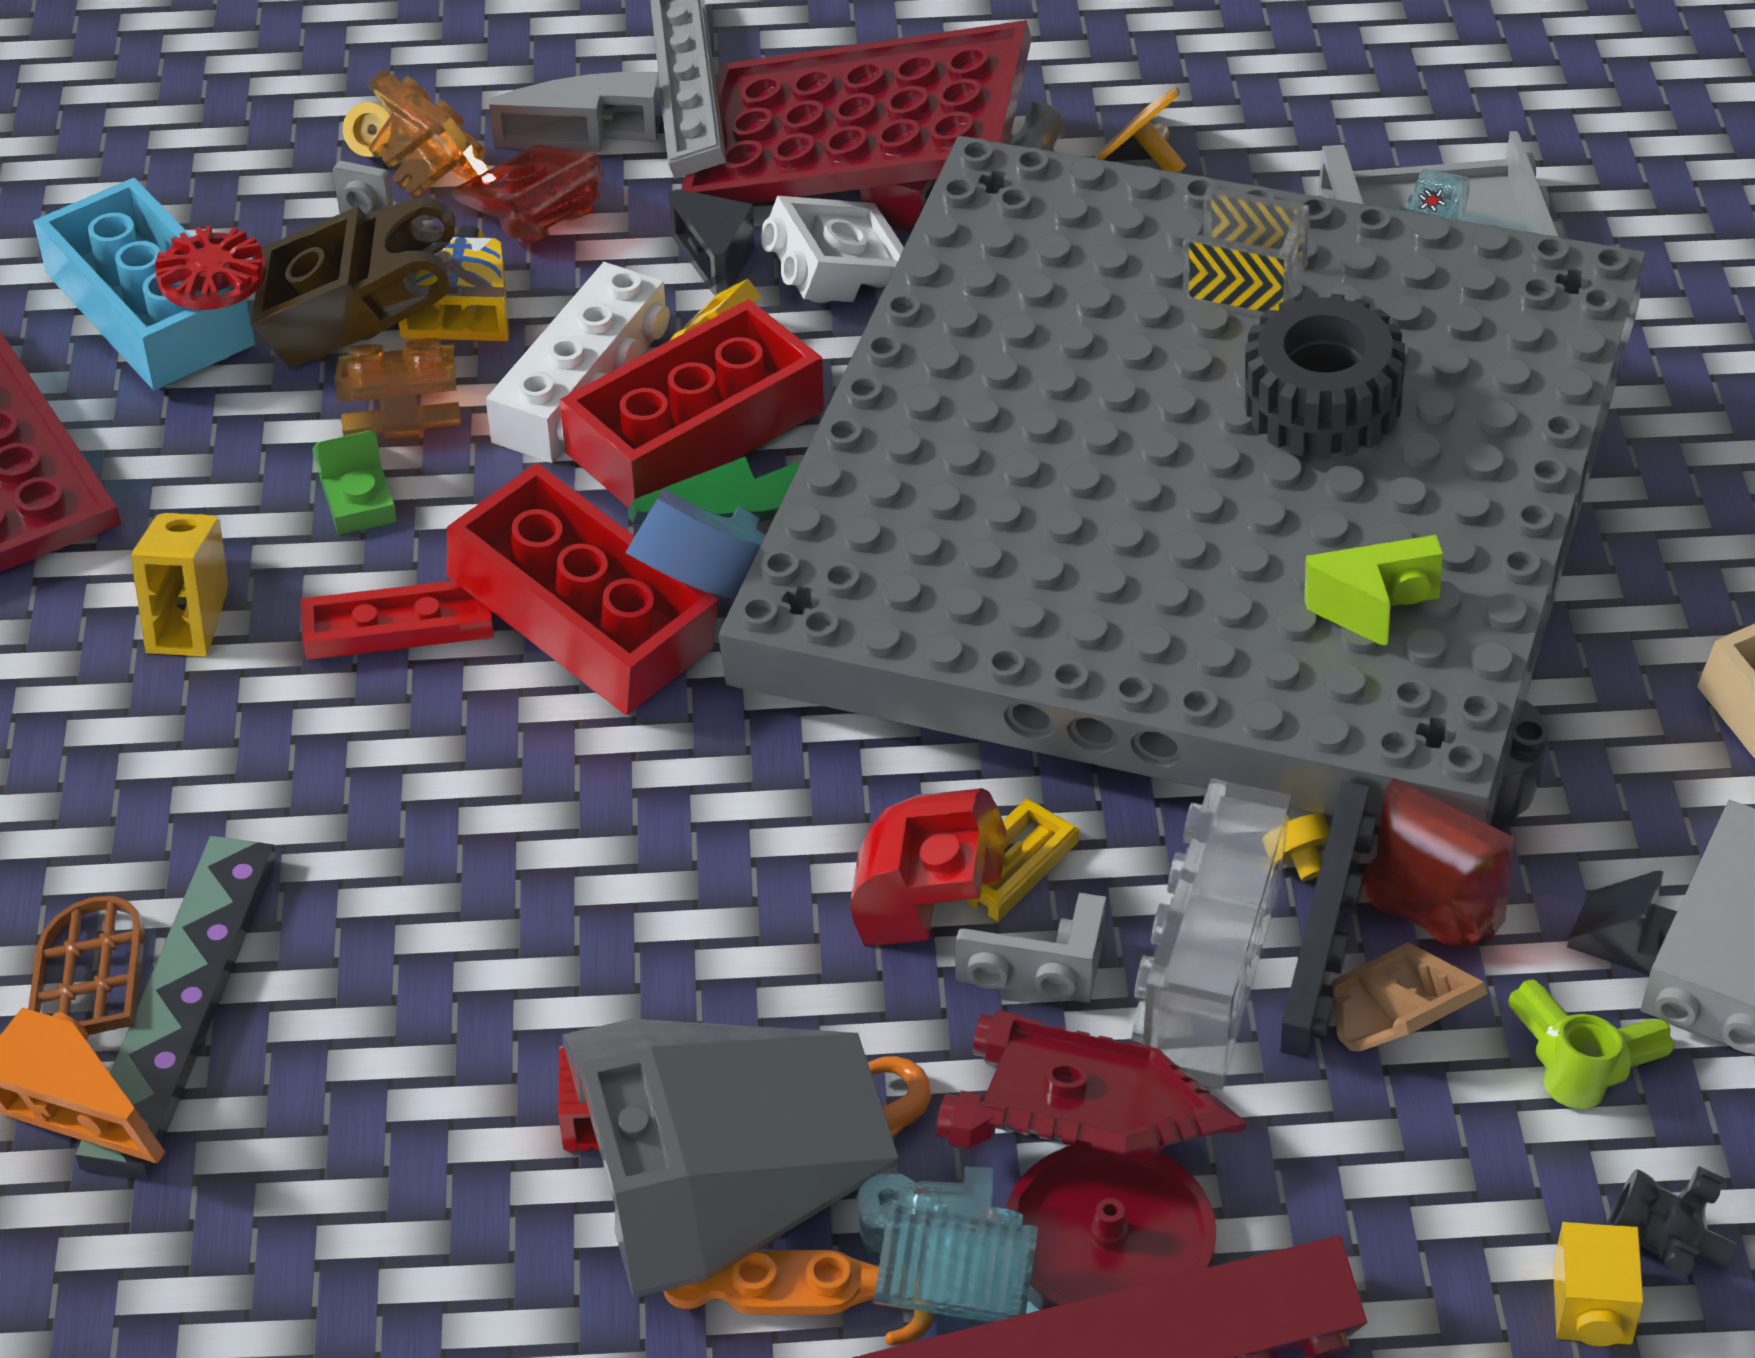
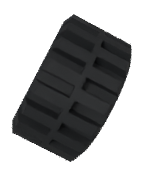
M1331 293V297H1318V294L1304 295V300L1296 302L1293 299H1288L1279 303L1278 311L1268 309L1260 316V323L1252 325L1248 333V343H1245V410L1247 417H1252V427L1258 434H1268L1267 442L1277 448L1286 445L1290 447L1291 454L1303 457L1306 452L1317 454V459H1331L1332 453L1340 452L1344 457L1358 454L1359 446L1371 448L1380 443L1381 434L1389 435L1396 426V417H1400L1402 410L1405 368V343L1402 342V332L1398 325L1390 324V316L1383 310L1372 311L1370 310L1369 302L1359 298L1354 301L1345 300V295Z

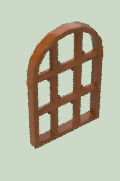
M112 895L96 896L82 900L57 914L42 931L36 948L28 1009L40 1012L41 1003L60 999L59 1012L69 1016L71 1000H75L76 995L96 991L93 1019L79 1022L85 1028L88 1035L134 1026L143 947L146 940L143 919L138 910L128 900ZM97 910H106L104 932L99 934V938L79 942L82 916ZM117 910L127 913L132 917L133 931L114 935ZM70 924L68 941H64L63 946L51 948L53 940L64 927ZM132 942L128 974L109 977L112 950H116L117 945ZM101 949L98 976H94V981L73 985L77 957H81L82 952ZM66 956L63 982L59 983L56 989L43 991L47 960ZM127 985L124 1013L105 1016L107 993L112 992L111 988Z

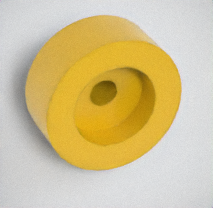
M363 102L357 104L347 113L344 119V139L349 148L358 155L365 157L385 156L397 147L401 138L402 129L398 115L392 108L383 103Z
M1313 813L1290 820L1272 829L1264 835L1262 840L1273 865L1279 866L1294 862L1301 881H1308L1317 878L1322 863L1319 852L1326 847L1330 826L1325 814Z

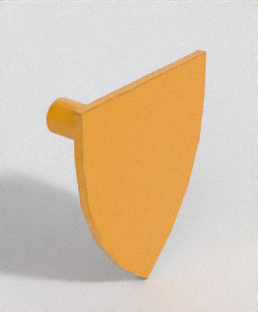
M1178 87L1172 88L1144 108L1094 158L1104 160L1133 135L1162 170L1179 173L1185 168L1186 164L1167 142L1170 137L1169 129L1163 124L1153 125L1150 122L1152 118L1179 96L1180 90Z

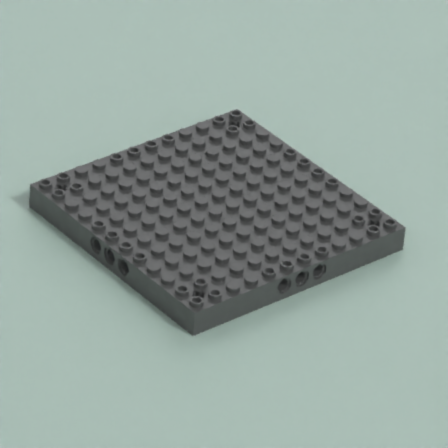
M958 136L720 629L718 637L726 685L1330 816L1334 815L1342 781L1369 786L1367 812L1378 814L1377 826L1483 849L1512 748L1517 722L1524 708L1639 306L1646 252L1613 245L1561 238L1554 235L1502 228L1495 225L1443 218L1436 215H1425L1376 205H1366L1263 186L1212 179L1205 176H1194L1092 157H1082L979 138ZM1219 189L1305 205V262L1215 245L1212 242V190ZM1196 242L1284 259L1283 301L1293 299L1296 302L1304 300V295L1318 294V297H1331L1332 293L1345 295V300L1349 301L1359 298L1370 303V310L1381 309L1390 316V324L1398 325L1402 332V342L1405 343L1402 410L1400 417H1396V426L1389 435L1381 434L1380 443L1371 448L1359 446L1358 454L1344 457L1341 452L1332 453L1331 459H1317V454L1308 452L1303 457L1291 454L1290 447L1285 445L1277 448L1267 442L1268 434H1258L1252 427V417H1247L1245 410V343H1248V333L1252 325L1259 324L1260 316L1265 312L1190 297L1189 243ZM1430 535L1437 536L1443 553L1440 598L1420 601L1410 605L1390 606L1388 645L1377 644L1307 610L1304 601L1305 561L1307 555Z

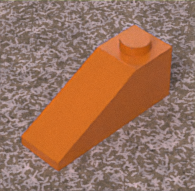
M21 1008L0 1035V1112L2 1115L158 1163L165 1154L164 1149L87 1043L89 1035L85 1028L75 1019L64 1013L56 1012L50 1016Z

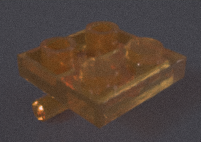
M423 338L407 342L406 350L384 352L383 345L364 344L350 347L348 349L349 355L339 356L335 375L338 403L380 399L381 410L341 414L343 436L375 430L376 434L384 433L385 439L421 435V429L461 425L459 402L418 406L417 395L457 391V365L454 345L442 346L441 339Z

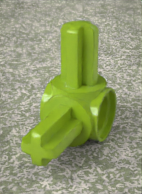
M1533 979L1523 982L1519 989L1510 994L1508 999L1509 1007L1539 1041L1536 1046V1055L1546 1067L1543 1074L1544 1088L1554 1100L1570 1108L1588 1109L1595 1107L1601 1103L1609 1086L1624 1082L1627 1079L1631 1067L1668 1056L1674 1049L1675 1043L1670 1036L1671 1027L1663 1019H1647L1617 1029L1608 1021L1594 1015H1568L1544 986H1541Z

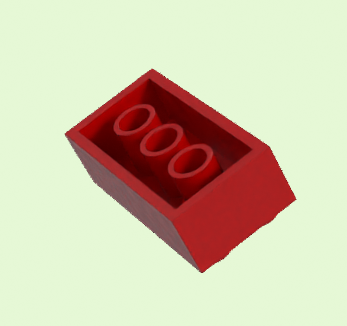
M748 299L561 398L560 408L565 453L629 508L634 499L730 463L823 412L822 357L753 301Z
M537 462L447 526L446 576L626 716L709 652L714 645L719 599L709 592L676 580L625 553L635 536Z

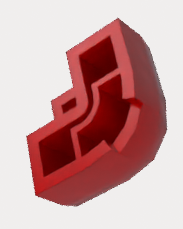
M978 788L916 795L885 808L870 825L858 851L850 900L852 920L864 946L929 940L934 903L980 899L982 884L1001 882L1007 830L999 809L989 791Z

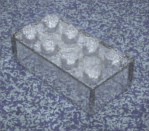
M1212 778L1210 779L1203 804L1191 803L1188 810L1183 842L1190 844L1186 854L1176 852L1174 855L1167 892L1174 894V897H1172L1170 905L1159 904L1153 924L1151 944L1158 945V948H1156L1153 957L1144 955L1139 966L1135 984V997L1146 1000H1140L1132 1030V1041L1159 1048L1167 1057L1183 1068V1071L1195 1078L1197 1083L1223 1090L1282 884L1291 795Z

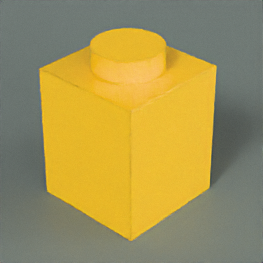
M1562 1222L1553 1262L1556 1338L1558 1340L1582 1341L1587 1345L1597 1347L1613 1344L1632 1345L1643 1305L1638 1227Z

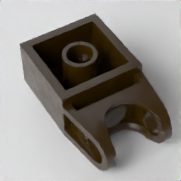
M426 197L413 198L367 214L357 206L264 246L262 252L265 257L267 271L265 280L255 293L250 324L284 363L292 369L312 360H321L333 351L357 341L369 340L381 331L437 303L445 296L449 289L450 270L440 260L439 256L435 254L442 251L455 235L456 217L453 211L446 204ZM428 215L439 219L444 226L431 232H423L412 224V220L419 216ZM419 270H427L438 279L431 285H416V276Z

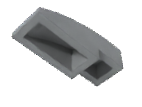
M659 72L588 74L547 81L492 97L489 102L494 148L600 152L603 139L656 141L662 116Z

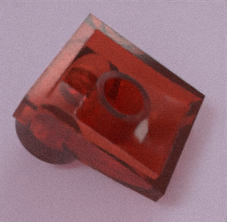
M537 144L451 189L454 200L499 218L504 235L507 238H518L519 243L527 244L550 234L549 227L562 220H574L589 214L593 210L592 204L600 198L598 186L604 172L596 153Z
M1393 778L1386 788L1378 834L1377 853L1363 871V885L1366 889L1367 897L1381 912L1393 916L1398 915L1429 931L1435 939L1446 945L1469 947L1477 944L1480 939H1491L1506 920L1514 837Z

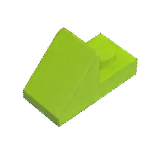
M1430 535L1307 555L1305 561L1304 594L1307 610L1377 644L1388 645L1390 606L1410 605L1420 601L1440 598L1443 553L1437 536Z

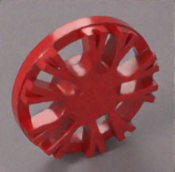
M211 225L206 226L205 230L198 227L195 228L196 236L188 237L185 232L180 233V238L175 236L171 239L172 247L165 253L158 252L157 259L155 260L157 284L163 296L178 306L195 310L219 309L245 300L260 288L265 280L267 271L260 243L254 237L247 239L246 231L241 230L238 232V228L235 227L229 233H213ZM184 281L176 289L170 285L173 283ZM229 285H232L235 288L234 290L218 295L217 291L222 290L228 287ZM197 290L201 291V296H195Z

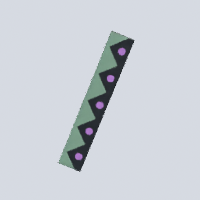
M217 836L209 837L137 1007L135 1025L129 1026L110 1071L113 1079L161 1146L276 863L277 857L274 844ZM81 1140L75 1154L81 1170L141 1179L149 1178L154 1162Z

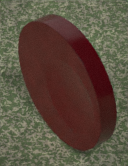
M1079 1143L1077 1147L1067 1146L1043 1157L1031 1166L1014 1186L1006 1204L1003 1221V1251L1006 1265L1017 1288L1039 1310L1210 1268L1213 1265L1216 1223L1211 1203L1197 1180L1184 1167L1162 1153L1152 1161L1135 1162L1123 1156L1094 1151L1091 1149V1146Z

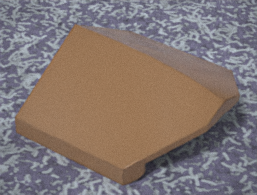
M1407 942L1332 980L1333 995H1335L1337 1037L1350 1051L1360 1052L1409 1035L1487 995L1485 982Z

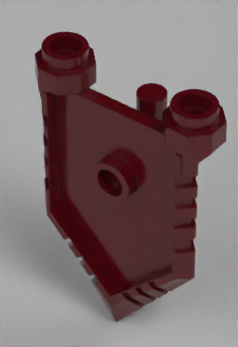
M996 1010L994 1016L983 1013L980 1015L973 1040V1055L982 1056L986 1064L997 1066L985 1097L962 1090L959 1096L946 1094L938 1115L936 1135L937 1137L949 1139L948 1144L951 1147L973 1151L991 1141L996 1128L1001 1130L1009 1128L1023 1135L1029 1136L1031 1133L1045 1140L1053 1141L1058 1139L1063 1144L1076 1147L1079 1143L1091 1146V1149L1094 1151L1123 1156L1135 1162H1148L1157 1158L1160 1150L1164 1149L1166 1145L1217 1133H1239L1246 1130L1247 1122L1216 1096L1210 1095L1211 1092L1207 1088L1197 1083L1195 1078L1183 1071V1068L1167 1057L1159 1048L1127 1042V1044L1114 1041L1110 1037L1101 1035L1094 1037L1090 1033L1078 1030L1071 1032L1067 1028L1055 1025L1053 1027L1044 1026L1042 1021Z

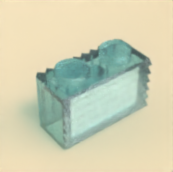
M921 1195L906 1196L904 1206L897 1203L889 1204L873 1304L989 1323L1026 1314L1038 1227L1022 1225V1214L1003 1208L983 1207L979 1209L978 1218L972 1215L963 1216L958 1213H948V1202Z

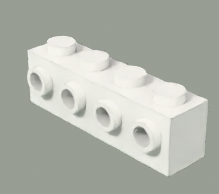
M603 262L487 396L486 405L491 443L553 463L565 448L560 399L640 357L655 339H660L665 333L669 323L670 311L665 306L664 281Z

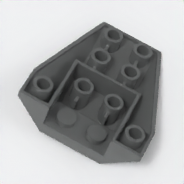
M629 1019L563 1034V1044L579 1103L587 1102L615 1205V1235L633 1298L708 1280L898 1165L899 1157L858 1033Z

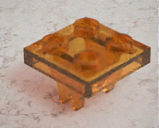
M383 68L368 82L370 88L391 114L370 144L369 150L376 158L383 155L382 159L388 167H394L405 158L392 178L399 188L406 186V191L411 197L415 198L450 171L482 193L495 179L493 173L482 160L487 154L486 150L470 134L461 131L460 128L465 122L449 104L440 100L434 105L429 101L431 98L428 93L412 78L406 76L400 81Z

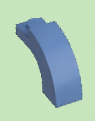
M663 488L625 553L685 584L715 595L736 598L766 535L756 529L760 518L738 506L732 518L723 517L708 512Z

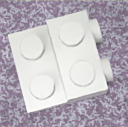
M777 196L770 217L764 221L761 230V243L764 250L776 252L782 262L781 275L784 283L796 285L804 299L817 303H827L829 301L854 302L861 284L876 288L885 287L904 249L875 203Z

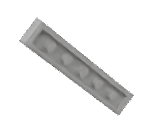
M650 0L667 157L674 179L726 163L705 0Z

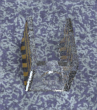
M1212 187L1207 188L1204 194V236L1188 233L1183 241L1184 295L1188 298L1264 313L1268 309L1278 311L1279 303L1288 299H1294L1308 265L1309 205Z

